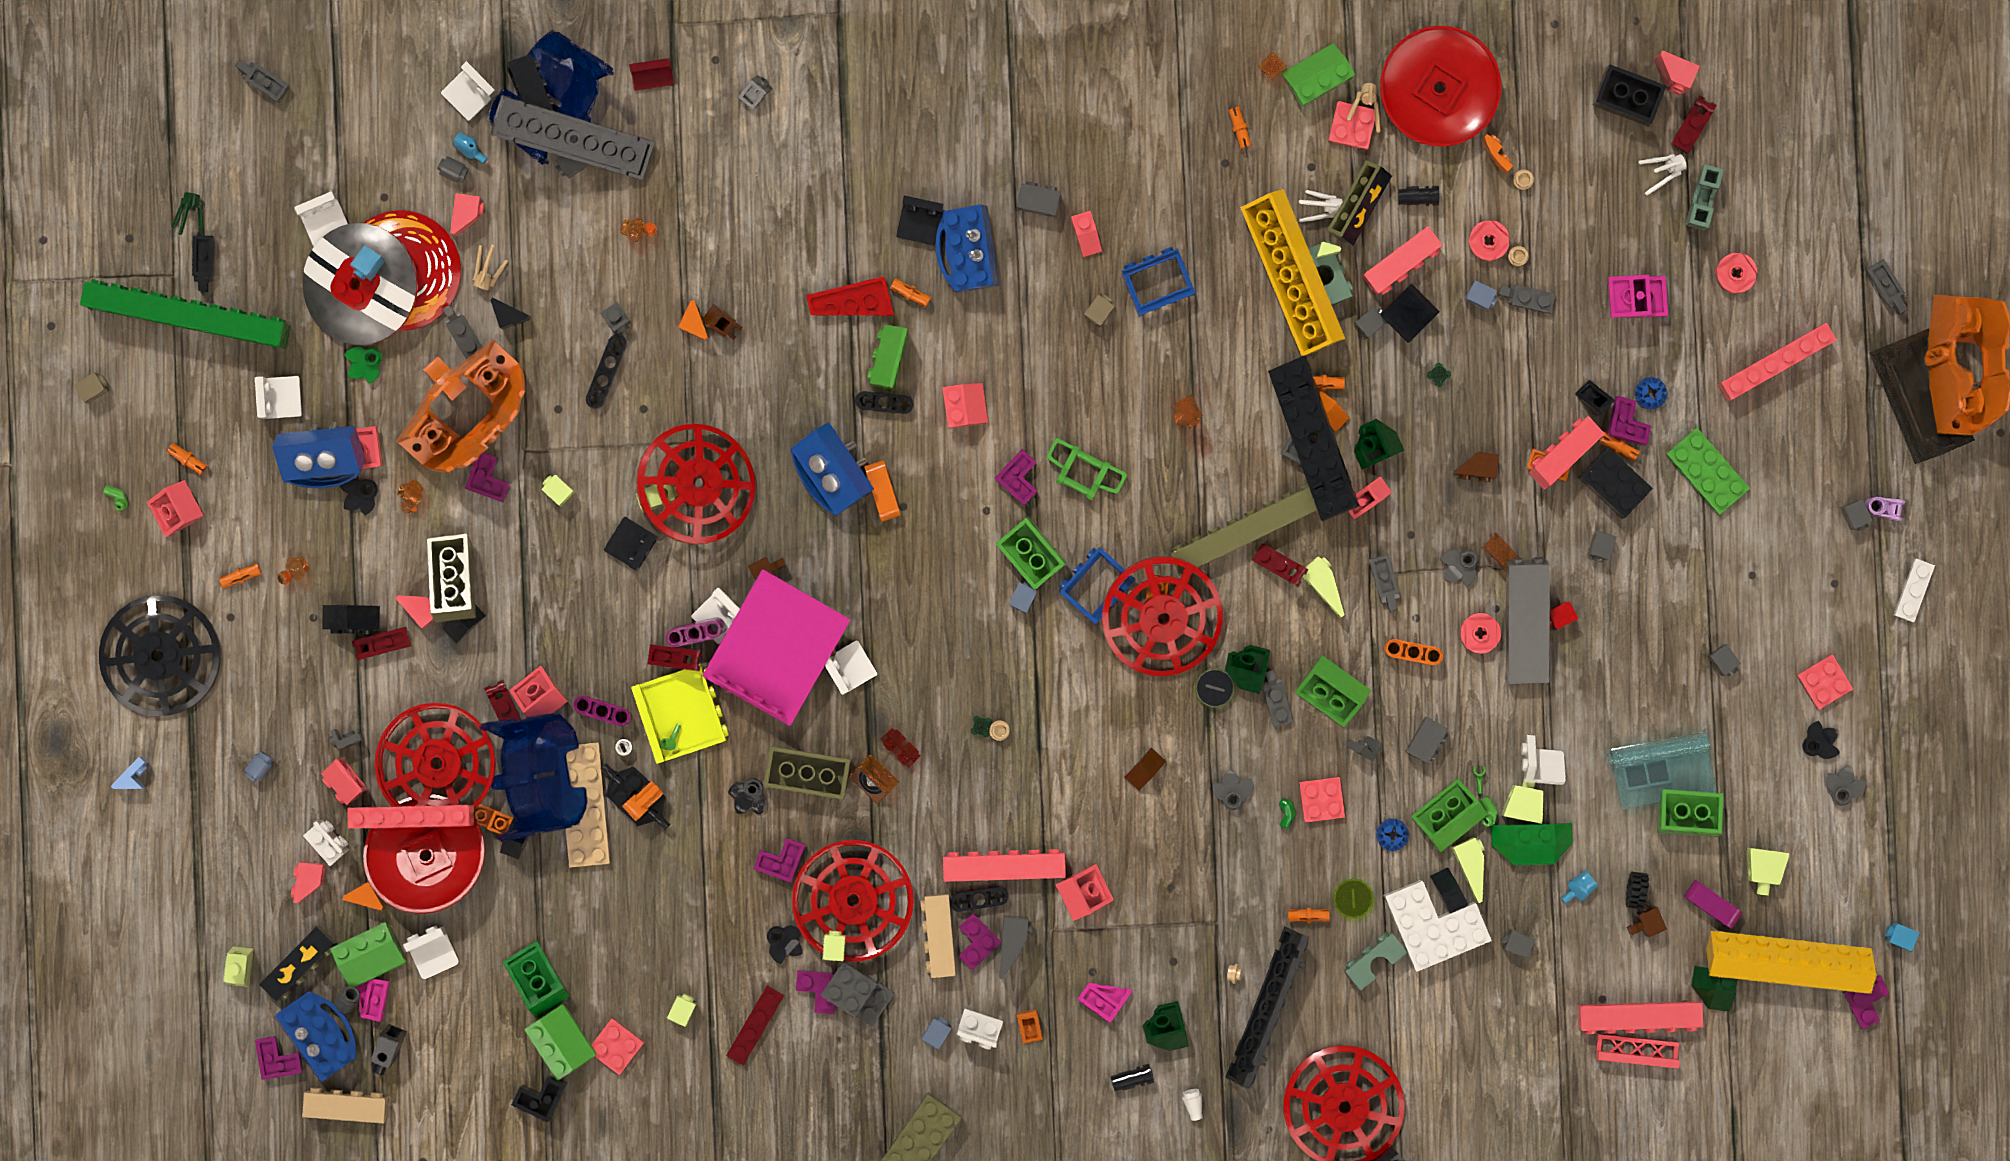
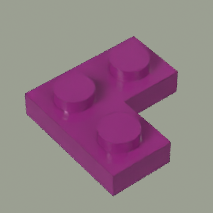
M1616 396L1607 435L1646 446L1649 440L1651 425L1633 420L1635 400Z
M1021 449L994 479L1024 506L1037 493V490L1023 477L1037 462Z
M481 453L473 464L465 489L504 503L510 483L492 477L498 458Z
M786 838L780 856L760 850L753 869L792 883L806 844Z
M972 913L959 926L972 940V943L958 956L974 970L1001 941Z
M797 970L796 991L816 992L814 1013L835 1014V1005L821 996L835 973Z
M1881 975L1876 976L1871 994L1852 991L1843 992L1862 1030L1880 1021L1872 1002L1890 994Z
M276 1036L255 1040L262 1080L303 1073L300 1053L280 1056Z

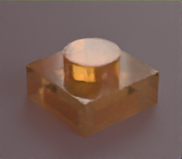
M1272 52L1258 67L1273 81L1287 65Z

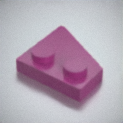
M374 978L355 987L360 995L359 1011L361 1018L379 1022L383 1021L391 981Z
M1088 983L1076 1000L1108 1023H1111L1132 993V990Z

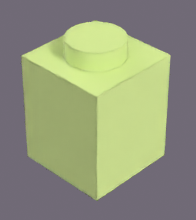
M550 475L542 483L544 485L542 490L561 507L575 493L557 475L553 477Z
M829 931V934H825L823 960H844L846 935H841V931Z
M684 993L682 996L678 995L667 1019L686 1027L697 1004L694 1002V998Z

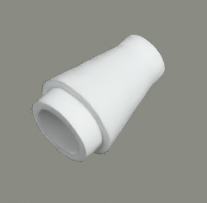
M1190 1089L1183 1092L1184 1097L1182 1099L1191 1120L1202 1119V1094L1199 1093V1089Z

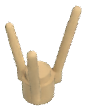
M1366 83L1362 85L1361 92H1357L1347 121L1351 120L1360 100L1368 105L1373 103L1376 131L1379 133L1380 119L1377 86L1372 83Z
M494 244L490 247L483 271H480L483 246L479 245L475 274L472 279L475 280L473 286L487 291L490 286L494 287L497 278L508 263L507 259L504 260L493 278L490 279L492 275L488 274L487 270L493 255Z

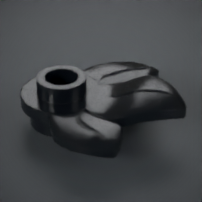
M354 478L340 485V488L348 493L344 501L345 510H357L360 508L361 512L367 515L374 509V497L378 493V486L374 481L369 479L360 481ZM366 486L371 487L370 493L365 492Z
M1820 721L1812 723L1807 729V738L1802 743L1804 753L1809 756L1818 755L1823 759L1836 757L1840 751L1832 744L1835 742L1839 730L1830 727L1823 729ZM1811 742L1815 744V748L1813 750L1809 748V744Z
M750 778L746 782H736L730 787L728 793L736 797L734 802L736 813L742 814L751 808L759 815L764 811L766 798L762 794L763 784L760 780ZM754 786L756 791L752 792L749 787Z
M793 925L784 928L774 926L767 932V940L771 944L769 953L777 963L782 964L786 954L790 956L802 954L801 945L797 940L802 934L798 927ZM775 932L780 933L781 938L779 940L773 938Z

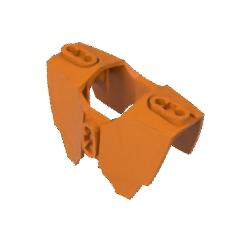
M1933 296L1925 364L1930 366V370H1928L1929 388L1938 433L1974 435L1997 421L2009 410L2010 371L2006 369L2005 350L2009 349L2010 315L2004 301L1980 297ZM1956 342L1977 344L1982 352L1983 376L1978 388L1972 389L1974 386L1972 372L1963 369L1956 363Z
M492 339L460 365L442 374V377L427 390L420 407L396 442L420 464L430 470L449 473L455 468L468 466L488 448L485 444L486 442L491 444L500 434L498 429L503 433L519 412L520 401L525 393V377L521 365ZM502 355V356H503V360L500 361V362H497V361H496L497 356ZM486 371H489L488 376H483ZM465 376L473 382L492 403V407L487 415L464 436L455 433L429 409L431 400H434L452 382L451 379ZM430 430H434L433 434L427 435ZM415 443L420 444L418 449H413Z

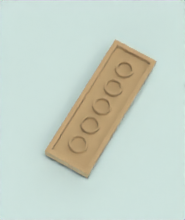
M599 743L558 746L569 867L610 864Z

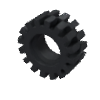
M1633 871L1629 874L1625 898L1627 908L1641 910L1645 908L1649 891V874Z

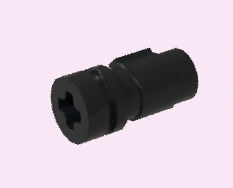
M1408 186L1406 189H1398V205L1425 204L1429 206V204H1432V206H1439V186H1432V188H1429V186H1425V188Z
M1150 1064L1142 1065L1143 1067L1141 1068L1137 1066L1134 1070L1112 1075L1111 1081L1114 1091H1124L1135 1088L1137 1085L1145 1086V1083L1148 1085L1155 1083Z

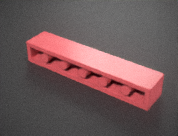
M1824 323L1717 385L1728 402L1837 339L1829 325Z
M474 805L348 808V828L474 825Z
M1048 849V853H1040V850H1028V854H1020V850H1008V854H1000V851H988V855H980V851L967 852V856H959V852H947V856H943L944 881L1066 878L1065 853H1061V849Z
M1699 1001L1578 1005V1029L1584 1031V1034H1596V1030H1604L1606 1034L1617 1033L1616 1030H1624L1625 1033H1637V1029H1645V1032H1657V1029L1665 1028V1032H1677V1028H1685V1031H1698L1697 1027H1703L1702 1002Z

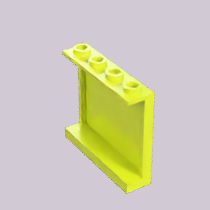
M699 664L701 665L700 671L684 669L631 687L656 764L727 741L726 736H729L726 724L722 725L720 717L723 715L720 706H716L713 699L716 697L714 687H709L707 679L702 676L707 668L703 667L702 664ZM676 725H681L675 739L676 748L674 750L662 749L660 747L661 740L663 738L669 739Z

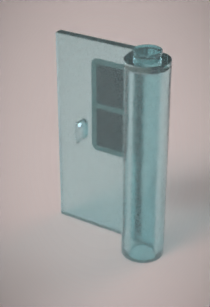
M1707 732L1610 749L1607 759L1609 766H1613L1621 809L1659 803L1662 789L1717 792L1709 755L1710 741Z

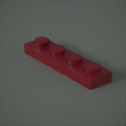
M768 985L766 986L729 1049L727 1057L744 1066L785 996L784 994Z

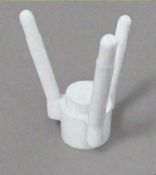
M1672 154L1638 162L1639 164L1666 161V165L1654 169V172L1657 173L1668 169L1669 173L1673 172L1646 191L1645 195H1649L1674 177L1681 175V171L1687 168L1682 154L1677 156Z
M1306 190V194L1327 200L1325 202L1299 200V203L1324 206V211L1328 213L1301 218L1299 222L1334 218L1342 204V199Z

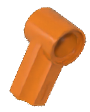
M651 781L637 795L632 796L622 807L637 821L664 793Z

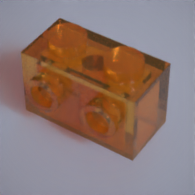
M1192 395L1172 405V409L1175 412L1172 416L1177 425L1181 424L1183 428L1187 426L1190 429L1200 423L1199 419L1203 415Z

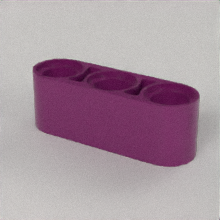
M716 617L679 625L666 633L665 640L669 646L679 647L714 639L725 632L726 624L723 619ZM712 623L718 626L717 633L711 629ZM692 628L698 629L699 637L693 635ZM674 632L680 635V641L674 639Z
M580 696L573 703L574 710L577 713L611 724L625 726L632 720V714L628 709L595 698ZM582 699L587 700L589 704L585 711L580 710L578 707V703ZM601 705L606 706L608 709V713L604 717H601L597 712ZM620 711H624L627 714V720L624 723L617 720V714Z
M1697 880L1693 881L1684 894L1687 900L1731 930L1743 914L1739 909Z

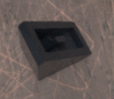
M492 297L491 303L500 329L503 330L530 320L531 317Z
M1590 380L1575 393L1595 416L1600 415L1615 401Z
M476 604V618L452 620L443 628L456 644L486 617Z

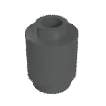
M448 156L446 159H441L437 168L440 170L439 175L456 183L458 181L463 183L469 171L465 164Z
M355 987L343 988L334 1001L336 1009L341 1013L351 1012L359 1002V991Z

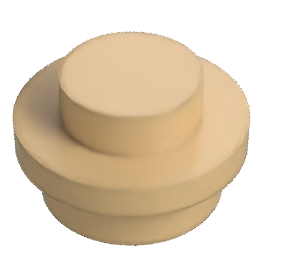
M1519 170L1514 175L1513 182L1518 189L1526 190L1532 186L1534 177L1528 170Z
M1513 247L1508 253L1509 262L1514 266H1522L1528 261L1529 255L1524 247Z
M1000 720L993 722L989 728L990 736L997 741L1006 739L1010 732L1008 724Z
M1239 964L1230 965L1227 974V980L1232 981V984H1236L1237 980L1240 981L1242 978V969H1240Z

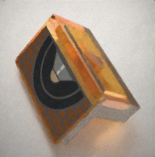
M1497 533L1481 547L1505 573L1506 561H1512V558H1520Z
M871 754L849 775L877 804L899 783Z

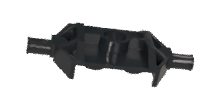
M607 763L602 766L601 769L610 779L605 796L625 813L637 827L653 821L657 822L664 830L671 825L662 814L666 800L664 794L637 821L622 807L631 798L633 791H641L650 783L634 766L618 772L614 771Z

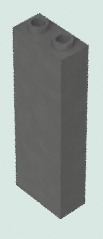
M1533 557L1532 560L1512 558V561H1506V680L1508 684L1549 683L1550 564L1543 557Z

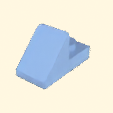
M143 756L138 757L111 787L113 789L146 788L135 776L139 777L145 772L149 761Z

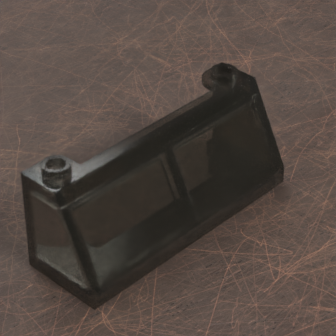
M1929 328L1869 352L1915 464L1975 441L1973 435L1941 434L1937 432L1929 388L1928 370H1930V366L1925 364V354L1928 351Z

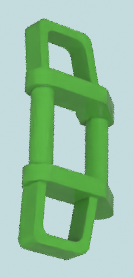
M1058 438L1054 440L1047 454V459L1062 469L1056 483L1060 485L1063 483L1086 495V498L1091 501L1098 488L1114 494L1120 491L1127 477L1125 472L1111 466V463L1107 461L1103 462L1079 450L1080 447L1076 445L1072 446ZM1057 444L1072 450L1065 465H1062L1051 456ZM1075 457L1101 469L1091 489L1066 476ZM1108 469L1122 476L1116 489L1100 484Z

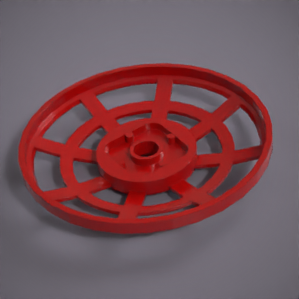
M698 423L684 424L663 432L646 448L637 469L636 488L640 505L646 517L661 533L682 543L694 545L708 544L730 535L744 522L754 501L755 475L746 452L730 435L710 425ZM694 429V441L684 442L673 449L664 441L668 436L677 432ZM702 430L719 434L732 445L724 451L712 443L703 441ZM658 446L666 456L660 463L657 476H645L648 460L654 449ZM695 447V458L685 461L678 454L679 451L685 448ZM703 447L715 451L720 457L714 463L704 459ZM737 451L742 455L747 465L750 482L739 481L737 468L731 459ZM672 459L679 468L674 477H665L666 466ZM726 462L731 469L733 480L722 479L719 468ZM695 477L702 479V488L695 487L693 483ZM644 485H657L659 497L665 506V509L657 516L648 503ZM664 485H674L678 497L672 503L669 502L665 494ZM722 488H732L731 499L725 506L720 500L719 495ZM739 489L750 490L747 505L742 515L736 520L730 510L737 500ZM683 503L694 507V518L688 517L676 509ZM711 503L720 511L712 517L702 518L703 507ZM672 514L680 521L693 524L692 537L677 533L662 522ZM723 517L731 526L717 535L701 537L702 525L714 523Z
M1156 556L1143 559L1126 568L1109 587L1102 608L1104 635L1114 654L1133 670L1152 676L1180 674L1201 663L1216 645L1223 623L1221 599L1210 578L1194 564L1170 556ZM1172 564L1184 567L1185 569L1180 579L1170 576L1155 577L1152 565ZM1144 568L1148 580L1137 585L1129 595L1118 590L1126 578L1137 570ZM1192 572L1207 584L1213 598L1202 602L1197 591L1188 584ZM1157 583H1171L1177 586L1172 595L1160 594ZM1150 586L1152 597L1147 599L1144 604L1134 599L1140 591ZM1184 589L1193 596L1197 604L1185 608L1184 604L1179 600ZM1114 596L1124 602L1121 612L1122 627L1110 629L1109 609ZM1216 605L1217 625L1214 636L1211 638L1202 634L1206 622L1205 609ZM1132 606L1140 611L1139 622L1128 625V610ZM1199 612V626L1196 631L1187 626L1188 615ZM1161 613L1169 615V620L1166 623L1158 622V616ZM1140 630L1144 632L1148 639L1143 648L1135 642L1130 633ZM1182 634L1193 638L1185 647L1177 651L1174 640ZM1125 635L1129 644L1139 652L1134 662L1128 660L1120 652L1112 637ZM1198 641L1208 645L1206 650L1196 660L1182 667L1179 656L1190 651ZM1155 642L1167 643L1169 649L1168 654H1158L1150 651ZM1146 657L1157 660L1171 659L1174 670L1155 671L1143 668L1141 665Z
M446 703L420 704L399 714L384 730L375 753L376 779L382 794L392 807H403L390 792L391 789L400 785L410 797L418 801L417 806H442L448 804L455 806L460 805L458 800L466 795L474 785V782L485 786L483 792L472 804L474 809H476L487 796L495 775V750L485 727L468 711ZM429 709H446L451 711L448 722L431 721L423 723L418 712ZM458 715L465 716L474 723L483 737L473 742L463 729L456 726ZM411 717L416 727L406 734L400 745L389 742L388 739L395 728L406 718ZM433 727L446 728L442 739H431L427 729ZM455 731L462 736L468 745L457 749L450 743L453 732ZM419 733L424 743L416 751L406 748L409 741ZM486 744L490 754V773L488 778L478 774L479 756L477 749ZM385 749L396 752L395 769L397 778L388 782L385 781L383 773V754ZM470 752L473 757L472 772L462 768L461 757ZM403 755L413 758V771L404 775L402 771ZM437 757L442 760L440 769H435L432 766V761ZM458 776L469 779L465 787L456 794L451 783ZM417 778L423 783L425 787L422 795L413 791L407 782ZM444 787L448 796L447 799L441 800L429 799L433 788Z
M862 840L835 842L813 854L797 875L792 894V908L796 924L807 942L822 954L824 946L811 936L804 923L815 919L821 929L829 934V931L833 930L826 925L821 916L833 913L839 920L835 931H841V935L847 924L859 925L862 935L846 936L845 942L857 943L864 941L868 953L861 955L844 954L843 961L848 962L869 960L892 948L905 933L912 917L914 905L911 881L903 865L888 850L877 844ZM862 846L872 850L867 860L862 858L842 859L838 848ZM829 851L831 852L834 863L826 867L817 879L806 875L807 870L819 857ZM879 853L894 863L900 871L902 878L891 881L885 871L875 864ZM861 864L864 865L860 876H848L845 865ZM837 868L841 879L834 886L822 882L828 873ZM872 869L882 877L885 884L874 888L867 880ZM804 882L813 886L811 892L812 912L801 916L798 898L801 883ZM906 885L908 904L907 912L903 919L893 914L896 903L894 889ZM820 889L830 895L829 905L818 909L817 894ZM889 892L890 902L888 911L877 906V895ZM855 894L858 896L859 903L856 906L848 904L847 898L849 895ZM873 914L884 918L883 922L875 930L869 932L866 921ZM889 922L901 926L888 943L876 950L872 940L873 937L881 933Z
M1350 1045L1327 1047L1305 1058L1289 1078L1283 1099V1114L1291 1137L1308 1156L1316 1161H1335L1333 1159L1337 1149L1350 1150L1361 1146L1367 1157L1354 1161L1374 1160L1383 1154L1394 1142L1402 1126L1405 1112L1402 1087L1391 1067L1371 1051ZM1337 1052L1355 1053L1352 1065L1340 1064L1329 1068L1322 1057ZM1363 1056L1378 1063L1390 1077L1379 1083L1371 1073L1360 1068ZM1315 1061L1320 1073L1310 1081L1305 1091L1293 1088L1302 1071ZM1351 1071L1348 1083L1341 1082L1336 1084L1331 1073ZM1358 1074L1366 1077L1374 1087L1363 1092L1356 1086ZM1324 1078L1329 1088L1323 1096L1312 1094L1316 1084ZM1393 1084L1397 1090L1399 1100L1398 1118L1386 1115L1387 1100L1384 1090ZM1377 1094L1380 1096L1381 1113L1369 1110L1368 1099ZM1291 1096L1303 1099L1302 1113L1306 1124L1294 1129L1290 1115ZM1309 1101L1320 1104L1322 1115L1312 1121L1309 1116ZM1344 1101L1350 1104V1110L1346 1113L1339 1110L1340 1103ZM1366 1119L1378 1121L1373 1131L1368 1136H1365L1360 1126ZM1327 1123L1334 1129L1331 1141L1323 1137L1315 1128ZM1384 1123L1394 1125V1131L1387 1142L1374 1152L1369 1142L1379 1133ZM1310 1131L1318 1141L1329 1146L1326 1157L1319 1156L1310 1150L1301 1141L1299 1136ZM1353 1131L1358 1139L1357 1142L1339 1143L1342 1132Z

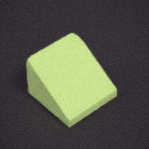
M1322 242L1316 258L1337 254L1341 251V248L1327 242Z

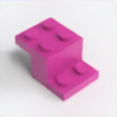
M1649 274L1608 277L1610 318L1627 317V319L1668 316L1665 276L1649 277Z

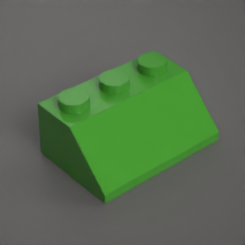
M1333 43L1282 72L1281 75L1298 104L1303 108L1353 79L1355 73L1346 57Z
M884 325V329H879L877 340L880 341L879 348L874 349L872 360H875L874 368H869L867 379L870 380V385L894 391L908 336L907 328Z
M1029 516L996 543L1034 590L1068 563Z
M1323 655L1314 664L1295 691L1296 694L1343 727L1361 708L1371 692L1369 688Z
M1457 779L1411 817L1435 847L1442 852L1488 814L1478 799Z
M1662 789L1657 813V833L1706 837L1720 836L1722 834L1723 794Z
M386 922L330 948L337 967L349 987L362 985L406 963L394 931Z
M564 1003L524 1029L557 1081L597 1055Z

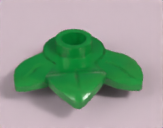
M354 347L344 354L348 360L353 362L348 371L349 378L359 379L365 377L369 384L378 378L379 365L382 362V354L378 349L368 348L365 350L361 347ZM372 354L376 356L373 362L369 360V356Z

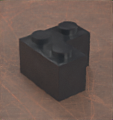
M323 605L322 629L330 630V634H355V630H359V634H371V630H380V606Z
M549 1075L540 1092L522 1084L511 1105L548 1123L568 1083L560 1079L557 1081L554 1076Z

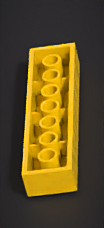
M1284 189L1266 194L1240 207L1301 356L1317 352L1345 339Z
M1711 931L1706 948L1709 976L1870 994L1872 993L1877 976L1872 948Z

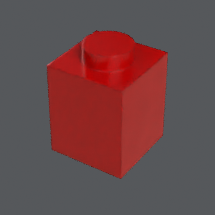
M1570 601L1550 609L1549 628L1553 627L1554 630L1578 620Z

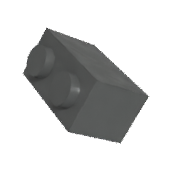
M1026 181L1025 184L1021 183L1016 210L1056 218L1061 194L1060 191H1057V187L1046 185L1045 188L1037 187V183Z
M1425 716L1405 752L1426 764L1430 761L1433 762L1439 753L1436 749L1439 744L1443 745L1449 735L1446 733L1448 728Z

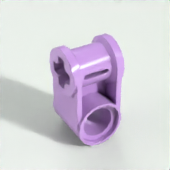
M1872 497L1865 501L1871 516L1902 521L1901 512L1902 506L1905 504L1904 500ZM1873 501H1876L1879 505L1876 512L1871 508Z

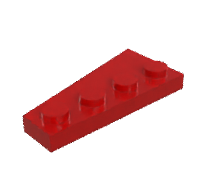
M884 276L806 295L811 316H894Z

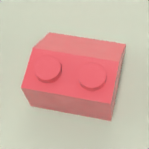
M1663 50L1654 59L1662 81L1671 93L1680 95L1681 93H1686L1691 88L1700 67L1699 65Z
M983 383L942 387L948 429L988 423Z
M185 480L164 488L147 501L165 537L180 531L203 517L200 506L196 503L191 489Z
M539 666L509 690L522 712L535 726L568 702L562 691L542 666Z
M344 758L336 759L321 773L324 777L322 779L328 788L332 787L336 791L335 797L341 804L350 805L369 790Z
M1097 864L1056 884L1073 921L1093 913L1114 900Z

